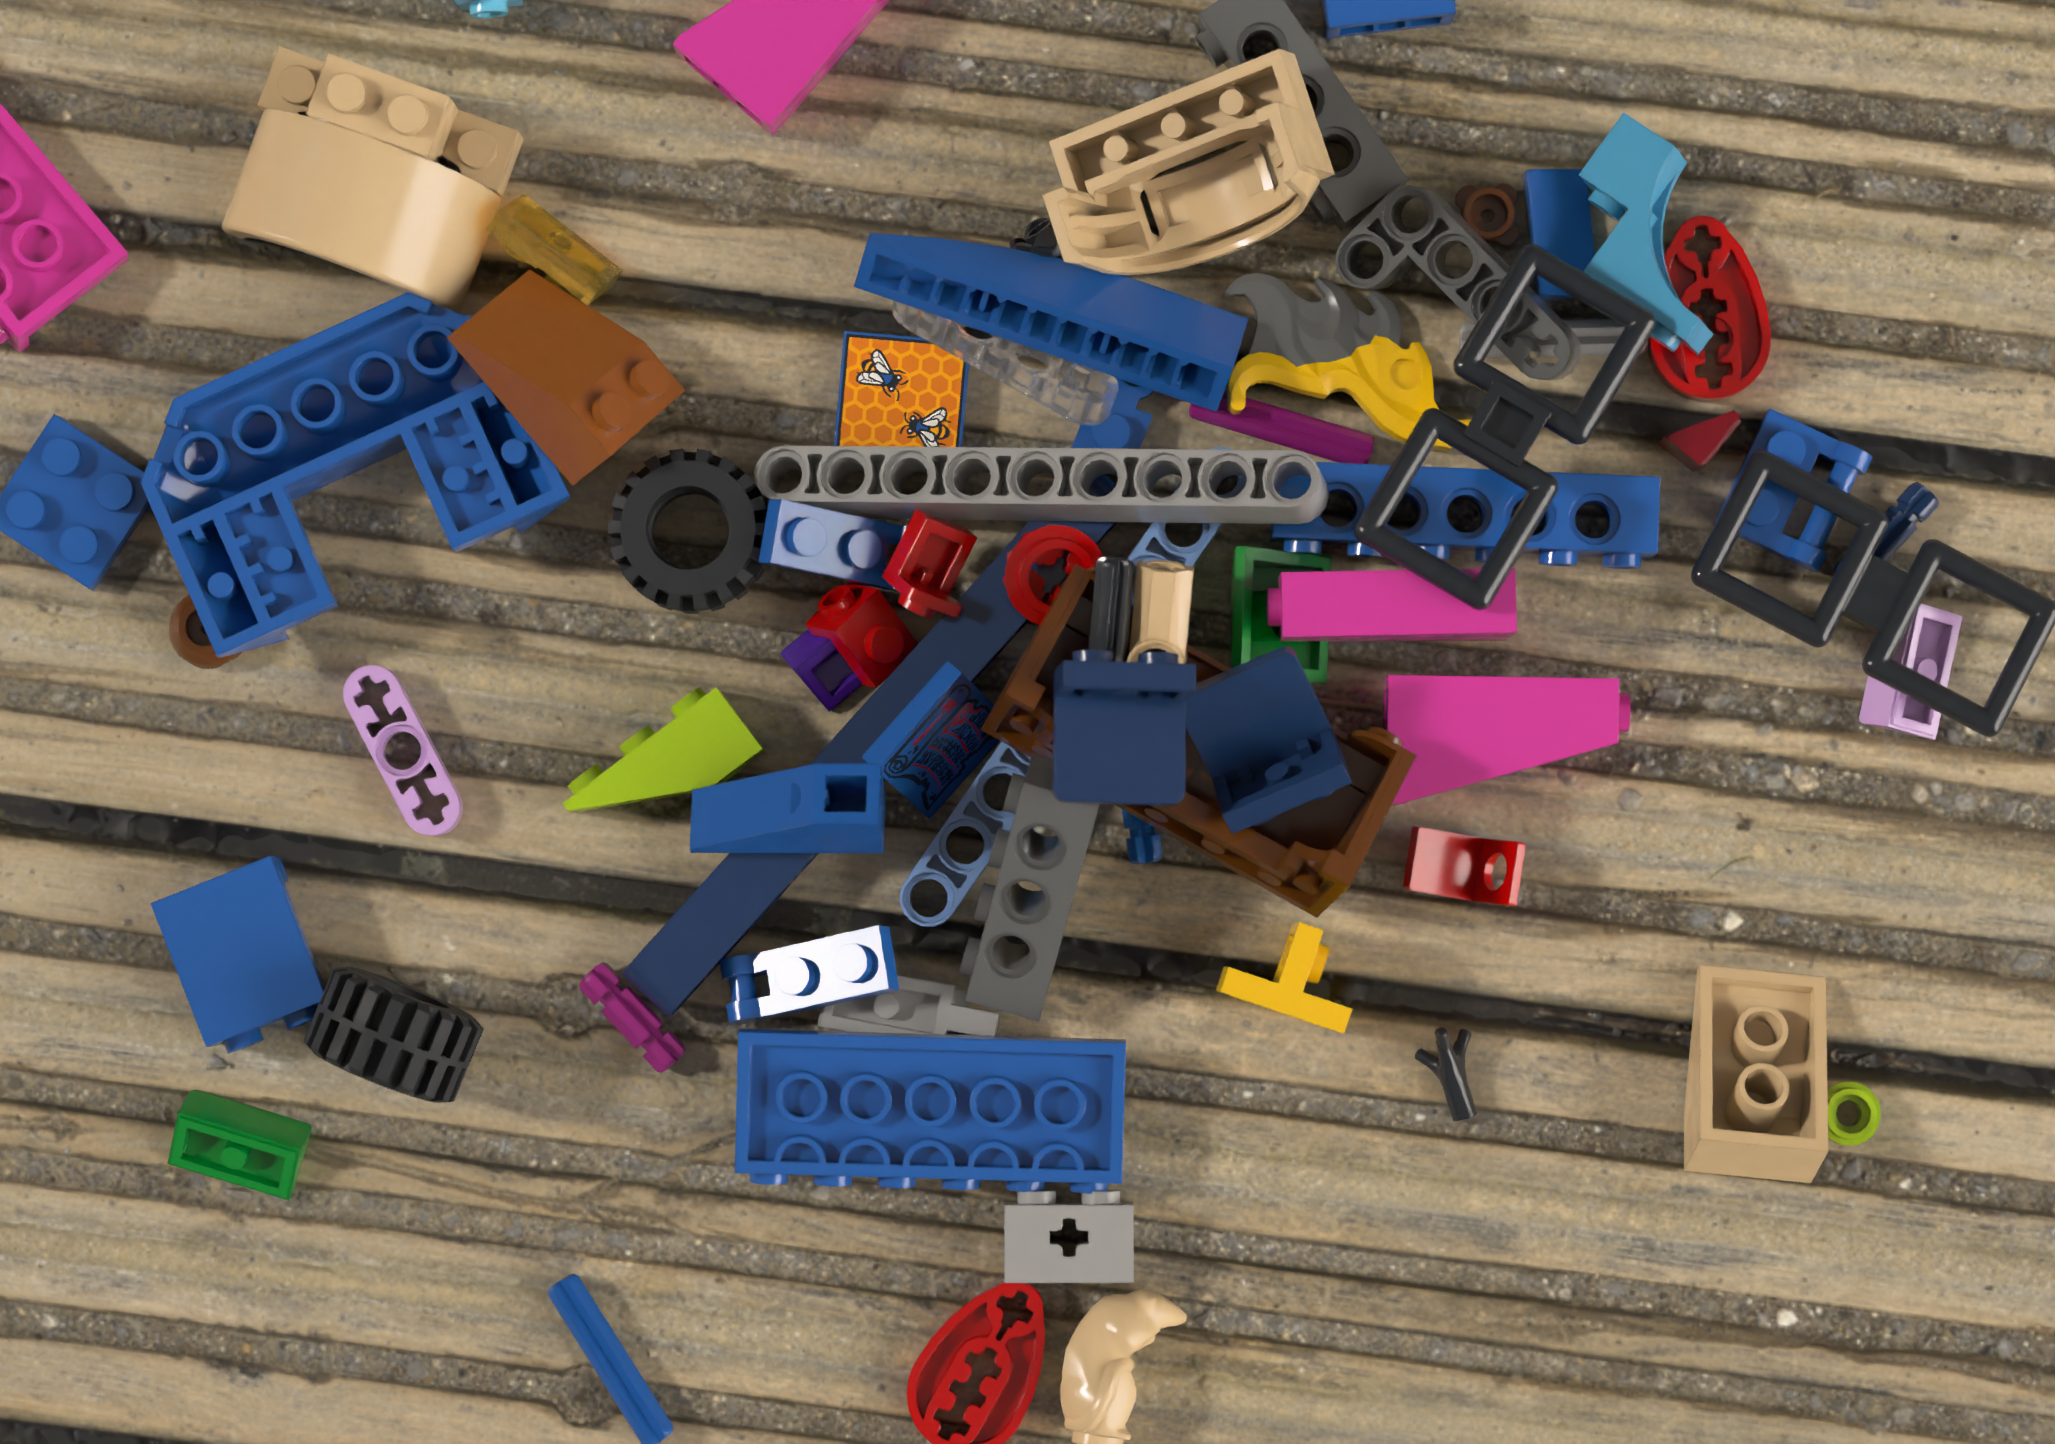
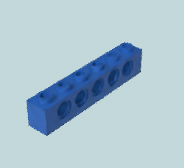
M1315 462L1327 484L1328 494L1343 495L1351 502L1354 510L1352 522L1343 527H1332L1326 524L1321 516L1311 522L1302 524H1270V542L1284 543V551L1322 555V544L1347 545V556L1385 558V556L1359 542L1355 537L1354 528L1391 465ZM1421 466L1403 496L1410 500L1416 508L1417 521L1415 525L1407 530H1397L1388 524L1385 527L1443 561L1449 560L1450 550L1475 551V562L1485 563L1511 520L1512 508L1514 505L1521 503L1527 491L1490 469ZM1547 472L1556 478L1559 486L1558 492L1543 516L1544 526L1542 531L1530 537L1522 553L1539 554L1538 564L1546 566H1577V556L1603 557L1602 567L1612 569H1640L1641 558L1650 559L1658 554L1661 477ZM1295 476L1288 479L1281 488L1280 496L1287 499L1301 497L1310 488L1311 479L1305 476ZM1459 499L1468 500L1475 504L1481 516L1478 529L1470 533H1462L1455 530L1447 519L1449 504ZM1593 505L1604 512L1608 525L1603 537L1588 538L1579 532L1575 524V514L1579 507Z

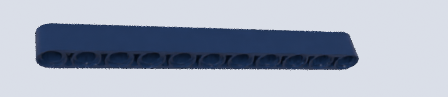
M1106 474L1101 475L1091 484L1089 495L1095 497L1106 496L1113 491L1117 484ZM1029 521L957 600L963 606L958 618L945 614L810 764L867 763L862 759L863 754L947 661L962 672L972 683L982 674L1029 621L1011 605L1002 580L1005 575L1007 553L1021 540L1024 533L1044 527L1047 524L1064 525L1078 529L1098 545L1118 522ZM1064 550L1061 558L1057 557L1056 562L1052 566L1043 563L1041 566L1035 563L1031 566L1045 580L1043 588L1045 593L1041 599L1042 601L1046 592H1050L1055 584L1062 585L1068 576L1062 570L1065 561L1062 557L1066 550ZM729 853L622 973V976L670 1018L718 967L719 961L727 957L819 853Z

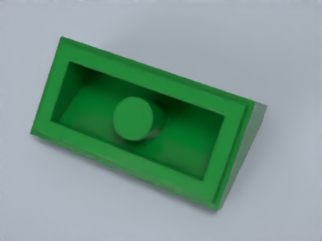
M191 1090L177 1114L167 1164L289 1201L294 1191L312 1127L308 1123L200 1090Z

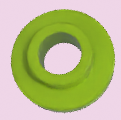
M1850 1081L1839 1082L1828 1087V1139L1840 1145L1853 1146L1871 1138L1876 1132L1881 1119V1108L1875 1094L1866 1086ZM1845 1101L1853 1102L1858 1109L1856 1121L1848 1126L1842 1125L1836 1116L1838 1106Z

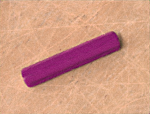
M1224 391L1217 412L1194 404H1190L1189 416L1192 419L1338 463L1368 464L1374 447V438L1370 434L1247 397L1245 399V408L1238 415L1230 414L1227 409V391Z

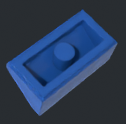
M1582 169L1525 170L1522 175L1529 244L1538 245L1583 272L1595 256L1590 204L1587 200L1589 198L1588 186L1579 176ZM1537 275L1533 278L1534 292L1543 301L1575 298Z

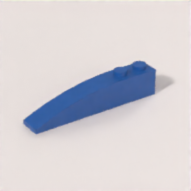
M870 233L854 287L1215 412L1218 410L1234 368L1249 319L1124 275L1098 272L1066 263L1060 258L1040 256L1031 252L1000 246L933 237Z

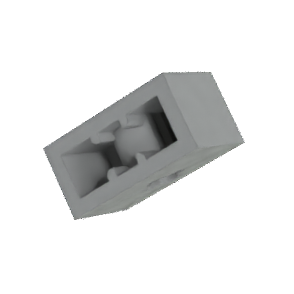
M1055 1190L1017 1191V1202H1005L1004 1283H1134L1133 1202H1120L1119 1190L1095 1191L1092 1194L1082 1193V1202H1056ZM1067 1218L1075 1219L1077 1230L1088 1231V1241L1077 1242L1075 1252L1064 1253L1061 1242L1050 1241V1231L1061 1230L1063 1219Z

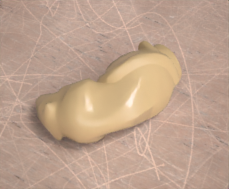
M1144 1289L1133 1291L1129 1294L1103 1296L1082 1318L1065 1351L1062 1382L1060 1385V1401L1065 1416L1064 1425L1066 1429L1073 1430L1071 1442L1076 1444H1123L1124 1439L1130 1440L1131 1434L1126 1429L1125 1424L1136 1401L1135 1381L1131 1374L1135 1364L1131 1355L1155 1340V1335L1161 1329L1178 1326L1186 1322L1187 1315L1170 1300L1158 1293Z

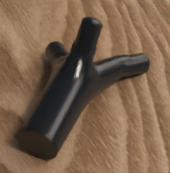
M1439 1027L1435 1031L1438 1057L1424 1049H1419L1415 1053V1059L1427 1066L1440 1080L1452 1120L1461 1121L1477 1115L1465 1069V1053L1471 1038V1032L1461 1029L1452 1047L1447 1029Z

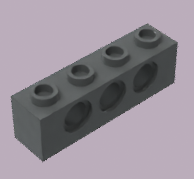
M1218 0L1199 13L1197 25L1202 32L1195 36V39L1204 55L1215 68L1225 64L1230 69L1247 62L1243 54V48L1247 43L1255 39L1267 40L1275 46L1276 50L1282 49L1295 54L1308 95L1314 103V113L1324 143L1334 142L1344 146L1351 159V163L1346 169L1334 172L1335 175L1320 180V184L1308 202L1324 224L1333 219L1342 232L1371 212L1388 193L1397 187L1406 185L1408 181L1407 176L1284 0Z
M1032 753L1026 776L1013 773L1003 811L1013 813L1015 816L1011 831L998 828L988 866L1000 869L996 886L983 883L973 920L985 923L981 939L969 936L959 973L971 977L965 1001L1039 1021L1100 804L1063 803L1058 801L1052 792L1053 758ZM1046 827L1055 832L1056 836H1043L1032 828ZM1018 882L1034 883L1041 890H1027L1021 887ZM1004 936L1018 937L1025 941L1026 944L1011 943Z

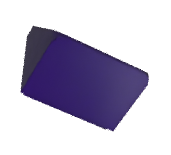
M808 629L781 652L784 660L828 712L833 710L862 685V682L831 640L812 635Z

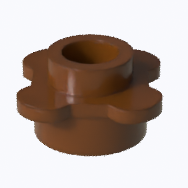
M1501 183L1496 188L1485 187L1477 189L1472 185H1466L1459 189L1455 196V204L1461 209V217L1486 242H1497L1499 245L1506 247L1512 245L1517 240L1520 229L1514 223V205L1518 200V195L1512 186ZM1484 210H1489L1493 213L1491 221L1486 222L1481 218V213Z

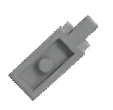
M897 975L898 991L821 1007L818 1026L848 1032L963 1035L965 1033L997 1036L1000 1013L969 1008V1002L965 1001L967 991L956 989L955 985Z

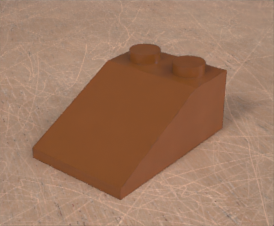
M530 269L447 337L572 486L614 454L685 391L682 385L642 339Z

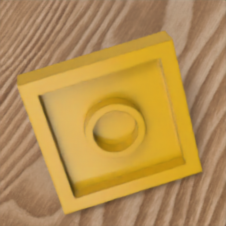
M1301 922L1292 923L1273 982L1231 967H1224L1216 989L1217 992L1343 1034L1352 1012L1351 1008L1303 992L1306 981L1318 984L1330 947L1320 944L1324 930Z

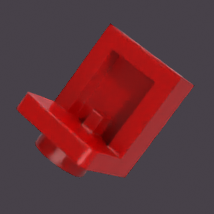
M916 509L882 577L901 593L898 603L908 610L932 619L936 611L958 618L963 606L949 594L977 537L964 527Z
M849 583L837 586L821 598L817 606L819 610L805 623V626L812 635L829 638L862 684L877 688L918 645L878 588Z

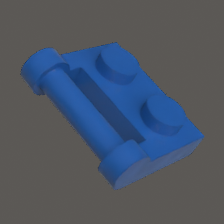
M1770 408L1766 411L1713 525L1715 526L1751 455L1758 450H1766L1808 473L1811 472L1817 457L1825 459L1834 464L1826 482L1847 493L1850 492L1857 475H1865L1873 457L1858 447L1840 442ZM1767 480L1738 537L1802 568L1819 573L1827 556L1822 550L1838 517L1815 505L1799 540L1783 534L1782 531L1799 496Z

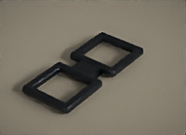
M1527 244L1523 246L1453 362L1455 374L1487 393L1468 426L1437 408H1429L1422 413L1354 528L1356 539L1475 610L1488 608L1558 492L1559 486L1556 478L1524 458L1543 427L1576 445L1584 444L1589 440L1655 329V315L1648 309L1538 245ZM1535 275L1625 326L1574 414L1484 362ZM1437 439L1527 491L1476 579L1385 527Z
M1766 450L1754 452L1691 571L1692 582L1697 587L1816 648L1823 647L1829 642L1842 616L1876 633L1862 661L1863 671L1868 676L1985 737L1996 736L2001 731L2055 625V601L1936 539H1929L1922 544L1907 573L1874 556L1889 525V519L1883 511ZM1767 480L1858 527L1813 617L1721 570ZM1938 569L2029 616L1984 707L1893 660Z

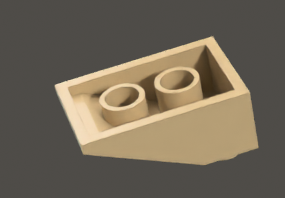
M1699 965L1696 977L1684 1107V1171L1811 1183L1828 1153L1826 977Z

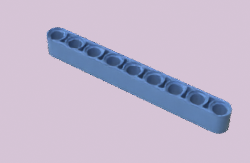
M1214 447V448H1211V449H1219V450H1232V449L1227 448V447ZM1236 475V487L1229 493L1217 496L1226 499L1237 496L1245 488L1247 479ZM1181 482L1179 483L1173 494L1176 493L1177 490L1180 488ZM1153 522L1128 559L1133 561L1135 569L1137 568L1138 561H1152L1155 559L1178 561L1185 565L1195 566L1224 523H1199L1201 528L1200 539L1192 546L1178 547L1168 540L1165 533L1166 523ZM1132 594L1131 613H1133L1134 594ZM1002 741L902 886L900 905L904 914L912 922L923 927H936L946 923L954 915L988 866L998 828L1011 831L1015 816L1013 813L996 811L990 808L983 798L984 787L991 778L998 775H1007L1012 778L1013 773L1026 776L1030 757ZM962 827L977 830L984 840L982 855L970 864H960L954 861L947 851V842L950 835ZM925 880H935L941 883L948 894L945 909L933 917L919 915L911 904V893L914 887Z

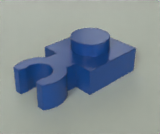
M1110 376L1111 386L1114 390L1112 397L1108 398L1093 392L1072 448L1140 449L1153 415L1136 408L1139 401L1148 398L1154 390L1142 386L1133 387L1122 379Z

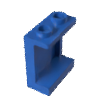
M268 856L150 903L206 1047L218 1046L224 1043L227 1053L230 1054L263 1041L264 1038L260 1029L284 1020L287 1030L312 1022L325 990V985L286 888L285 882L289 881L280 857Z

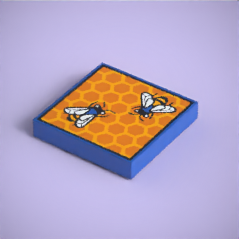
M844 331L834 446L962 447L971 342Z

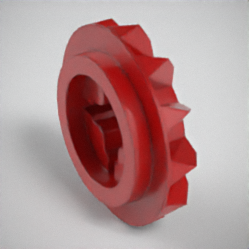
M1047 524L1044 527L1026 532L1015 547L1007 553L1005 575L1002 580L1011 605L1023 617L1035 624L1040 625L1062 585L1055 584L1050 592H1046L1042 601L1041 599L1045 593L1043 591L1045 580L1037 574L1036 570L1031 568L1033 563L1040 566L1042 563L1052 566L1056 562L1057 557L1061 558L1064 550H1066L1062 557L1065 560L1062 570L1069 575L1076 564L1084 569L1096 568V562L1099 558L1103 557L1094 541L1074 527Z

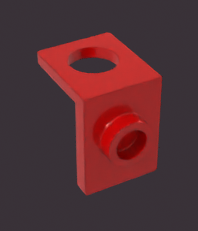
M1413 826L1411 829L1403 889L1472 902L1515 907L1518 900L1526 844L1517 841L1479 838ZM1503 855L1507 865L1506 876L1502 885L1496 890L1492 883V870L1498 857Z

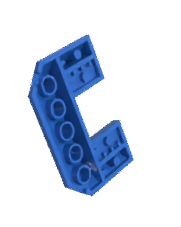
M407 292L173 399L164 421L166 428L153 460L149 459L140 483L218 658L289 640L285 630L338 607L292 501L403 450H408L448 542L455 553L513 526L521 534L571 498L558 468L447 339L450 334L472 317L471 315L460 314Z

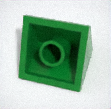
M1249 546L1235 547L1232 554L1229 668H1234L1280 647H1290L1296 652L1310 683L1327 684L1329 641H1280L1279 626L1268 627L1267 588H1278V577L1281 572L1331 571L1332 557Z

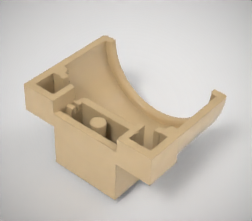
M279 46L257 104L263 111L224 217L222 223L223 231L242 240L255 238L313 255L382 281L402 291L430 300L438 306L460 313L524 140L520 132L459 110L450 96L329 53L325 62ZM302 111H307V116H304ZM440 158L445 159L448 164L459 168L460 173L438 164Z

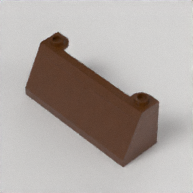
M1077 564L1074 566L1060 587L981 728L982 731L1030 758L1032 753L1053 758L1054 671L1063 660H1073L1074 651L1089 649L1096 568L1084 569ZM1131 613V616H1130V627H1129L1127 659H1128V656H1129V647H1130L1132 613ZM1187 644L1188 659L1186 664H1196V684L1231 669ZM1152 648L1144 651L1143 653L1166 651L1159 648ZM1332 726L1338 738L1352 783L1335 790L1326 798L1311 800L1280 813L1265 824L1250 826L1232 834L1222 816L1212 778L1186 729L1185 795L1183 799L1173 806L1114 805L1317 918L1351 886L1417 755L1403 748L1402 741L1385 729L1369 727L1367 731L1356 730L1348 735Z

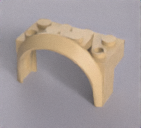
M1277 49L1049 141L1063 187L1042 196L1064 262L1111 275H1142L1203 263L1233 253L1265 239L1296 219L1307 206L1320 184V180L1335 175L1296 56L1288 51ZM1246 141L1233 149L1198 164L1153 178L1159 172L1235 142ZM1143 189L1148 197L1159 236L1151 232L1140 198Z

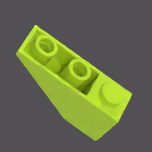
M698 687L670 708V711L676 718L655 733L650 725H647L620 745L619 749L624 757L606 771H603L600 765L596 764L574 779L567 786L573 795L562 804L567 811L577 813L692 794L693 789L725 783L766 751L717 687L708 694L701 687Z

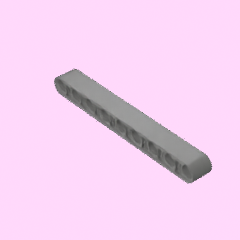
M784 445L773 447L765 452L758 460L754 472L755 484L768 501L769 499H783L869 519H911L915 510L918 509L943 520L1302 524L1311 522L1319 517L1326 508L1329 498L1327 484L1313 458L1304 452L1294 450ZM796 470L802 471L801 482L796 489L788 493H777L778 483L785 474ZM856 471L865 473L863 484L858 490L849 494L839 493L840 483L846 475ZM916 472L927 473L926 484L920 491L910 495L901 494L902 484L909 475ZM982 472L991 474L989 485L983 492L972 496L963 493L965 483L971 476ZM1043 473L1054 475L1053 485L1046 493L1039 496L1026 495L1027 485L1033 477ZM1104 474L1118 476L1117 485L1111 493L1101 497L1089 495L1090 486L1097 477ZM1174 474L1182 477L1181 486L1173 495L1164 498L1152 495L1154 485L1163 476ZM1239 475L1247 479L1245 488L1237 496L1226 499L1216 495L1218 485L1228 476ZM1295 476H1305L1311 479L1310 488L1301 497L1287 499L1280 496L1281 488L1288 479Z

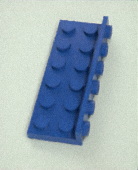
M739 1029L735 1173H750L749 1182L765 1185L785 1184L788 1182V1175H814L813 1183L821 1186H848L852 1184V1176L878 1177V1186L886 1188H911L916 1186V1178L942 1179V1187L953 1190L979 1189L980 1180L1006 1181V1189L1019 1192L1044 1190L1045 1182H1070V1191L1092 1194L1095 1191H1108L1109 1184H1122L1126 1039Z

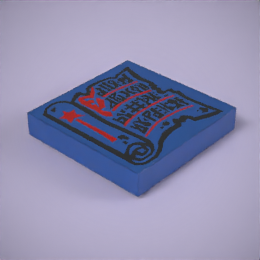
M947 661L863 754L862 759L867 763L881 764L883 778L930 819L1000 741L981 730L994 704L962 672Z

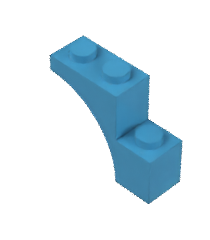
M1623 112L1579 173L1580 178L1593 192L1587 200L1601 212L1619 222L1583 272L1651 311L1656 317V327L1650 335L1651 338L1672 352H1675L1681 343L1699 355L1713 333L1700 318L1689 311L1680 301L1669 278L1663 252V223L1666 207L1674 185L1687 162L1673 144Z

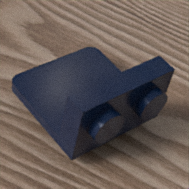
M1280 647L1196 684V691L1186 699V729L1212 778L1222 816L1232 834L1250 826L1265 824L1280 813L1311 800L1326 798L1335 790L1352 783L1338 738L1296 652L1292 648Z
M1104 650L1074 651L1073 660H1063L1054 671L1052 792L1054 797L1063 803L1160 806L1178 804L1185 795L1186 699L1196 691V664H1178V654L1169 652L1140 653L1138 655V662H1112V652Z

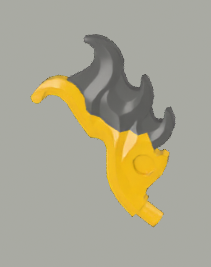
M1246 274L1231 284L1224 295L1227 298L1235 296L1245 297L1255 312L1256 326L1248 355L1236 363L1227 383V409L1230 414L1238 415L1242 412L1246 404V390L1256 383L1272 384L1320 399H1325L1334 392L1342 391L1351 395L1382 431L1397 441L1405 443L1422 413L1429 408L1439 409L1434 401L1432 366L1428 356L1419 342L1411 343L1407 350L1399 347L1402 332L1401 317L1396 306L1387 296L1371 290L1367 299L1375 309L1373 315H1366L1354 306L1348 294L1338 285L1320 277L1314 282L1315 287L1323 296V299L1319 302H1308L1294 294L1283 281L1269 274ZM1471 419L1458 420V421H1460V422H1462L1463 424H1465V425L1468 426V424H1469V422L1471 421ZM1437 439L1431 450L1448 452L1452 447Z

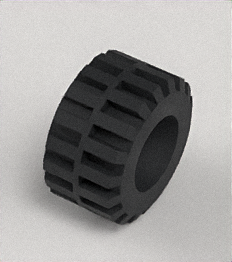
M683 448L669 450L670 455L658 459L655 455L644 461L646 466L636 474L632 471L624 480L626 486L621 494L616 493L611 505L614 509L612 520H608V534L611 536L613 546L610 549L615 562L622 571V575L646 599L648 598L662 608L670 611L672 609L683 611L685 614H699V611L709 609L716 611L725 608V604L735 598L739 600L747 594V588L754 580L758 581L765 570L763 567L764 563H759L758 561L767 515L766 501L750 476L728 458H720L713 455L711 451L697 449L696 452H685ZM692 494L702 495L713 500L724 511L729 525L727 544L722 553L706 566L697 569L676 567L667 562L656 548L653 536L655 521L662 509L676 498Z
M345 967L332 970L305 1036L304 1043L319 1058L351 1074L408 1096L429 1102L441 1103L455 1101L484 1028L472 1015L441 999L383 976L357 968Z

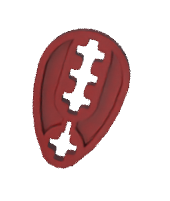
M1700 215L1688 219L1677 229L1664 252V259L1672 286L1680 301L1689 311V306L1696 304L1700 300L1701 292L1709 293L1711 303L1722 304L1723 312L1716 314L1711 324L1714 334L1724 335L1725 344L1715 349L1714 359L1716 365L1727 366L1728 375L1718 380L1717 389L1709 388L1706 378H1696L1695 368L1701 367L1706 361L1704 348L1697 355L1680 343L1675 352H1672L1649 337L1647 352L1656 375L1674 393L1693 401L1715 402L1735 396L1759 376L1770 354L1771 329L1767 305L1757 275L1743 248L1722 222L1710 216ZM1697 229L1704 230L1705 239L1716 241L1718 246L1717 249L1707 255L1706 264L1703 266L1704 278L1702 276L1701 262H1698L1696 252L1685 251L1684 243L1691 241L1695 236V230ZM1695 314L1698 318L1702 320L1701 315Z
M1003 1281L974 1296L955 1311L932 1335L914 1362L907 1383V1404L915 1426L930 1443L1003 1444L1017 1431L1035 1393L1042 1368L1045 1344L1043 1299L1038 1289L1031 1283H1004ZM1018 1290L1028 1295L1026 1307L1033 1312L1032 1317L1028 1321L1017 1318L1012 1326L1008 1325L1003 1336L997 1338L996 1335L1003 1325L1002 1318L1004 1314L1003 1308L997 1305L998 1299L1002 1295L1012 1298ZM986 1347L994 1349L997 1352L994 1363L1002 1369L997 1377L986 1374L982 1378L979 1392L986 1396L982 1405L971 1402L966 1407L963 1420L970 1425L966 1433L955 1430L949 1438L939 1433L941 1421L934 1414L938 1408L946 1411L953 1408L957 1394L950 1389L951 1383L954 1380L965 1383L972 1373L973 1366L965 1360L966 1356L970 1351L975 1354H981Z

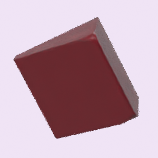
M1734 410L1668 434L1658 444L1692 472L1699 471L1707 465L1741 422L1739 418L1741 416Z

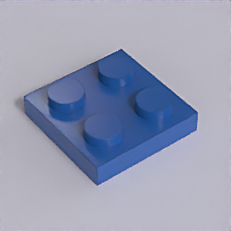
M53 414L0 494V531L88 589L95 591L150 508L140 483L144 472L61 417Z

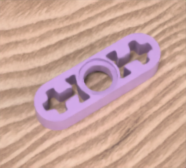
M368 665L358 668L345 682L343 688L344 703L406 823L414 831L427 836H441L449 833L457 826L462 817V799L400 679L393 672L381 666ZM368 678H371L378 685L388 683L390 692L382 697L385 707L391 716H396L403 709L407 717L406 721L394 722L385 726L375 737L370 726L383 722L373 706H360L357 699L365 693L362 682ZM407 732L418 739L421 746V755L414 766L400 770L390 765L386 758L385 749L391 737L398 733ZM431 765L436 772V777L427 778L424 781L433 796L441 797L446 795L449 801V805L441 810L444 820L437 825L431 818L419 819L417 817L416 810L424 805L417 787L411 786L404 793L399 784L400 781L411 780L421 776Z

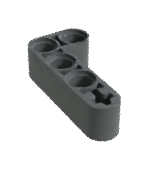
M1412 185L1397 187L1388 193L1343 239L1337 248L1335 258L1337 271L1346 283L1352 287L1371 290L1388 288L1416 263L1475 325L1510 268L1441 195L1431 189ZM1419 197L1427 206L1428 219L1422 229L1411 233L1406 230L1402 223V209L1408 201ZM1462 242L1468 246L1472 253V266L1467 274L1461 278H1454L1446 269L1445 258L1453 245ZM1374 243L1382 252L1383 264L1378 274L1367 279L1358 269L1357 257L1364 246ZM1530 286L1518 303L1515 315L1506 323L1494 343L1522 373L1538 380L1553 381L1565 378L1575 370L1581 356L1580 342L1575 333ZM1535 316H1537L1538 321L1531 324ZM1528 327L1541 340L1557 339L1559 343L1555 346L1553 352L1559 360L1556 364H1538L1536 359L1542 352L1540 347L1530 337L1517 336L1514 341L1512 336Z

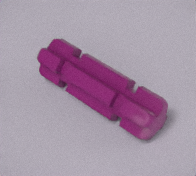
M605 962L598 964L581 980L579 984L580 990L594 1005L600 1001L605 1006L601 1011L604 1016L635 1049L641 1045L647 1051L643 1057L657 1072L663 1073L668 1070L685 1053L684 1044L671 1030L665 1034L659 1028L663 1022L629 986L623 989L618 984L622 978L609 964Z

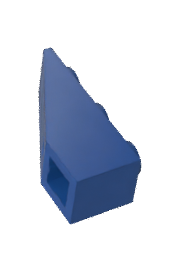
M815 763L693 789L690 853H884L886 791L881 764Z

